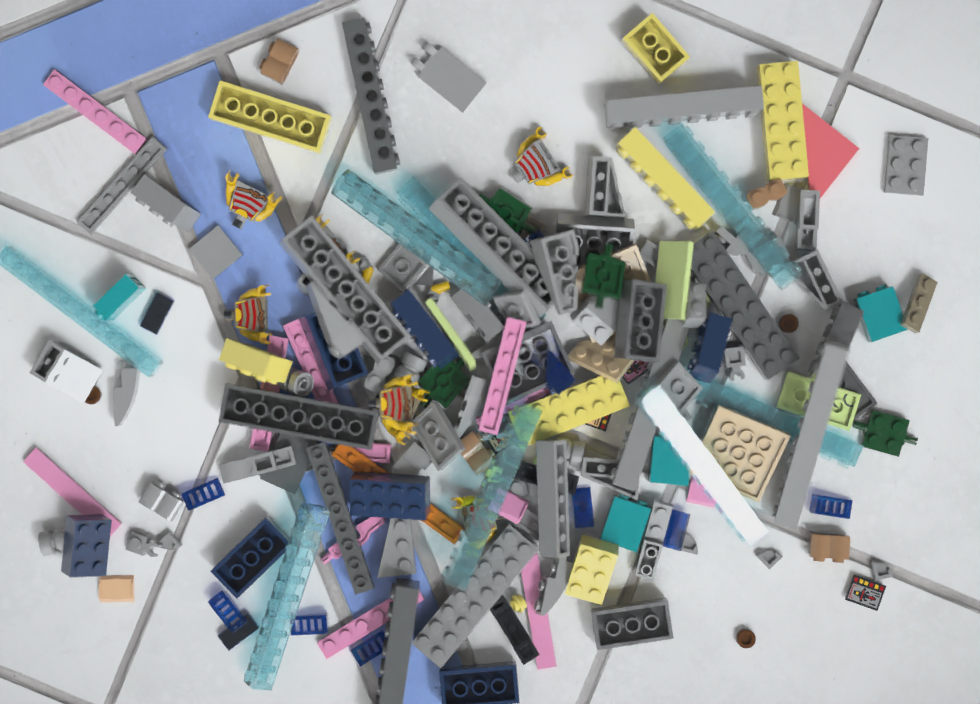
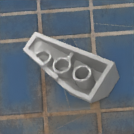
M569 230L531 240L534 259L558 315L577 310L578 286L576 285V273H578V267H576L577 255H579V247L575 231Z
M314 281L306 285L326 343L329 346V351L334 357H338V359L344 357L367 340L351 320L346 321L343 318L342 310L339 307L330 304L329 296Z
M472 375L454 427L459 438L485 406L491 381Z

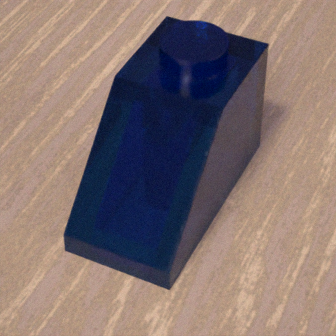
M549 350L547 352L545 380L548 383L545 386L552 394L556 392L560 395L576 379L554 353Z
M590 487L576 488L575 495H572L575 529L594 527Z

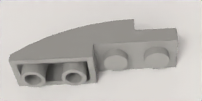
M289 446L221 464L219 469L224 484L293 466L297 462L293 447Z
M654 500L646 524L635 576L654 579L673 504Z
M567 556L554 558L549 567L550 577L543 576L542 580L539 581L538 591L540 593L534 604L535 614L545 616L562 595L573 567V562L567 561Z

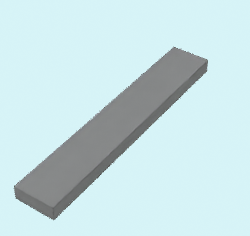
M152 136L76 222L92 235L137 185L142 176L146 175L168 149Z

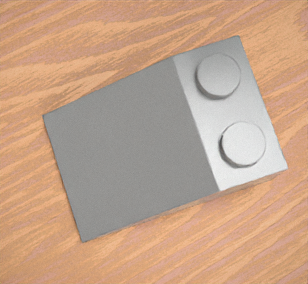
M589 294L577 307V310L570 314V317L576 325L602 346L617 328L620 299L605 298L603 309H596L597 297Z

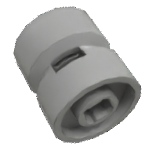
M405 351L401 359L403 364L398 365L394 376L402 377L415 373L416 376H412L411 380L413 383L418 382L420 378L418 373L424 370L427 361Z
M291 367L286 382H278V385L283 391L299 397H305L311 393L314 387V379L309 373Z
M559 437L558 439L566 440L567 461L569 465L580 467L585 443L579 441L570 443L569 439Z
M65 527L55 529L54 532L51 530L39 532L38 543L43 556L54 555L56 551L63 553Z

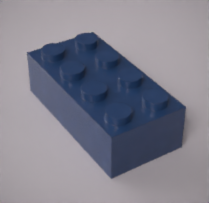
M407 290L390 303L393 307L391 312L399 322L404 321L405 324L402 326L411 337L415 336L417 338L414 342L420 350L428 352L426 357L434 368L438 366L442 369L459 356L455 348L410 290Z
M315 312L299 319L328 391L369 374L358 347L340 359L330 353Z
M355 471L349 479L350 516L426 521L430 514V476Z
M267 516L210 572L237 599L295 542Z
M516 661L443 667L439 670L442 704L520 703Z

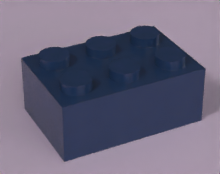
M710 312L701 327L696 330L698 339L694 341L691 350L694 355L692 359L690 358L687 369L690 370L689 373L694 379L711 383L720 372L732 318Z
M103 514L66 515L61 565L62 573L70 578L106 576L112 523L110 518Z

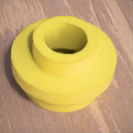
M520 594L511 596L510 605L515 612L522 613L527 608L524 598Z

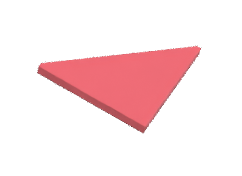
M802 104L809 177H807L809 190L820 191L821 198L860 148Z

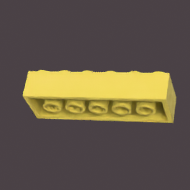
M798 61L759 64L756 69L758 86H762L764 109L761 111L767 182L777 179L793 180L809 177Z
M219 81L208 116L213 121L318 154L322 153L332 121L331 115L223 81Z
M636 127L617 144L616 152L622 159L627 158L631 162L629 166L636 173L640 172L644 176L643 181L650 188L653 186L658 191L656 195L663 202L666 200L671 205L669 208L675 215L680 214L684 219L682 222L688 229H698L715 213L708 203Z
M597 376L530 402L508 413L521 447L524 448L536 443L537 440H544L627 408L630 405L620 380L618 383H615L605 377Z

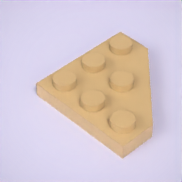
M616 334L611 335L602 346L597 342L592 343L591 339L578 342L568 355L571 362L615 383L619 382L634 362V360L614 358Z

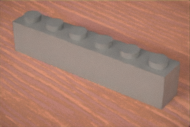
M537 440L536 469L540 556L550 558L570 556L566 440Z

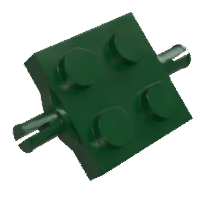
M499 187L492 198H488L482 193L479 194L516 234L521 229H524L532 235L536 228L526 222L533 208L532 206L502 187Z
M605 244L603 255L589 253L586 258L581 292L597 297L596 309H603L605 298L619 300L621 297L626 262L611 256L613 245Z
M461 358L455 363L451 361L442 369L438 366L434 368L432 365L418 381L417 384L422 389L430 391V393H426L427 396L424 398L428 400L423 406L425 409L432 401H438L446 409L471 380L461 369L465 364L463 361L460 363ZM421 401L419 404L422 406L425 401Z
M873 409L866 423L855 420L852 428L863 431L862 447L899 457L902 446L905 443L916 446L917 442L915 441H918L917 437L907 435L909 419Z

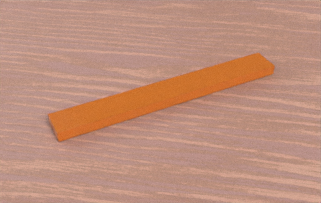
M338 444L331 454L354 472L389 473L351 446ZM430 503V514L426 521L421 520L454 545L465 531L462 525L432 503Z

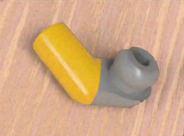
M360 257L356 264L363 273V279L369 284L374 268L366 257Z
M445 281L432 285L427 294V300L431 298L437 304L441 293L451 290L449 282Z

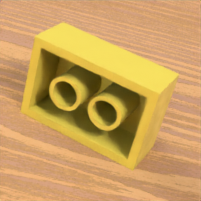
M653 13L623 37L621 41L658 85L690 58Z
M226 338L219 358L220 361L226 363L225 367L233 370L237 369L240 373L252 375L255 379L272 384H277V381L286 382L293 362L252 345Z
M582 534L565 594L602 605L618 557L619 545Z

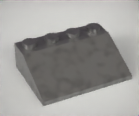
M558 213L556 233L569 230L575 231L579 247L576 267L586 264L587 254L603 255L605 244L613 245L612 253L632 245L635 224L634 219Z
M552 321L523 334L505 405L575 374ZM501 344L481 352L491 376H493Z

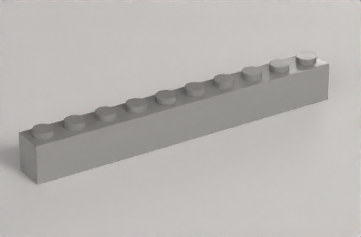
M666 319L665 323H663L659 362H648L646 369L649 372L647 377L644 376L640 387L643 390L641 395H637L634 404L637 406L635 413L632 412L628 423L631 424L629 431H625L622 442H625L623 450L619 449L616 458L619 461L617 468L613 467L610 478L613 479V485L635 491L664 406V402L651 389L675 361H679L689 331V327L682 326V320Z
M828 339L825 345L821 344L818 354L822 356L820 363L816 362L813 374H816L815 381L810 382L808 392L811 393L810 399H805L802 409L806 411L805 416L799 419L797 428H800L799 435L795 434L792 446H795L794 453L790 452L788 457L789 471H784L782 481L785 482L784 488L780 487L777 499H780L779 505H774L772 516L775 517V524L797 529L850 345Z

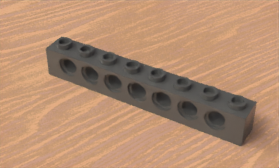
M364 17L342 22L374 174L398 170L397 165H400L398 153L394 154L393 146H396L394 135H390L389 128L392 127L391 118L386 116L385 113L388 104L386 97L382 98L381 94L384 86L382 78L378 79L377 71H380L378 59L374 60L373 57L376 49L374 41H370L369 34L372 33L370 22H366ZM358 35L365 37V41L362 44L355 43V38ZM367 54L369 60L366 63H360V55ZM365 73L373 74V79L370 82L363 81ZM371 91L377 93V98L373 101L367 99V94ZM374 110L381 112V117L377 120L371 118V113ZM378 129L385 131V136L381 139L375 137V132ZM384 147L388 148L389 155L387 157H380L379 150Z
M321 442L309 446L306 449L354 593L357 595L372 590L375 585L352 516H350V510L327 442Z

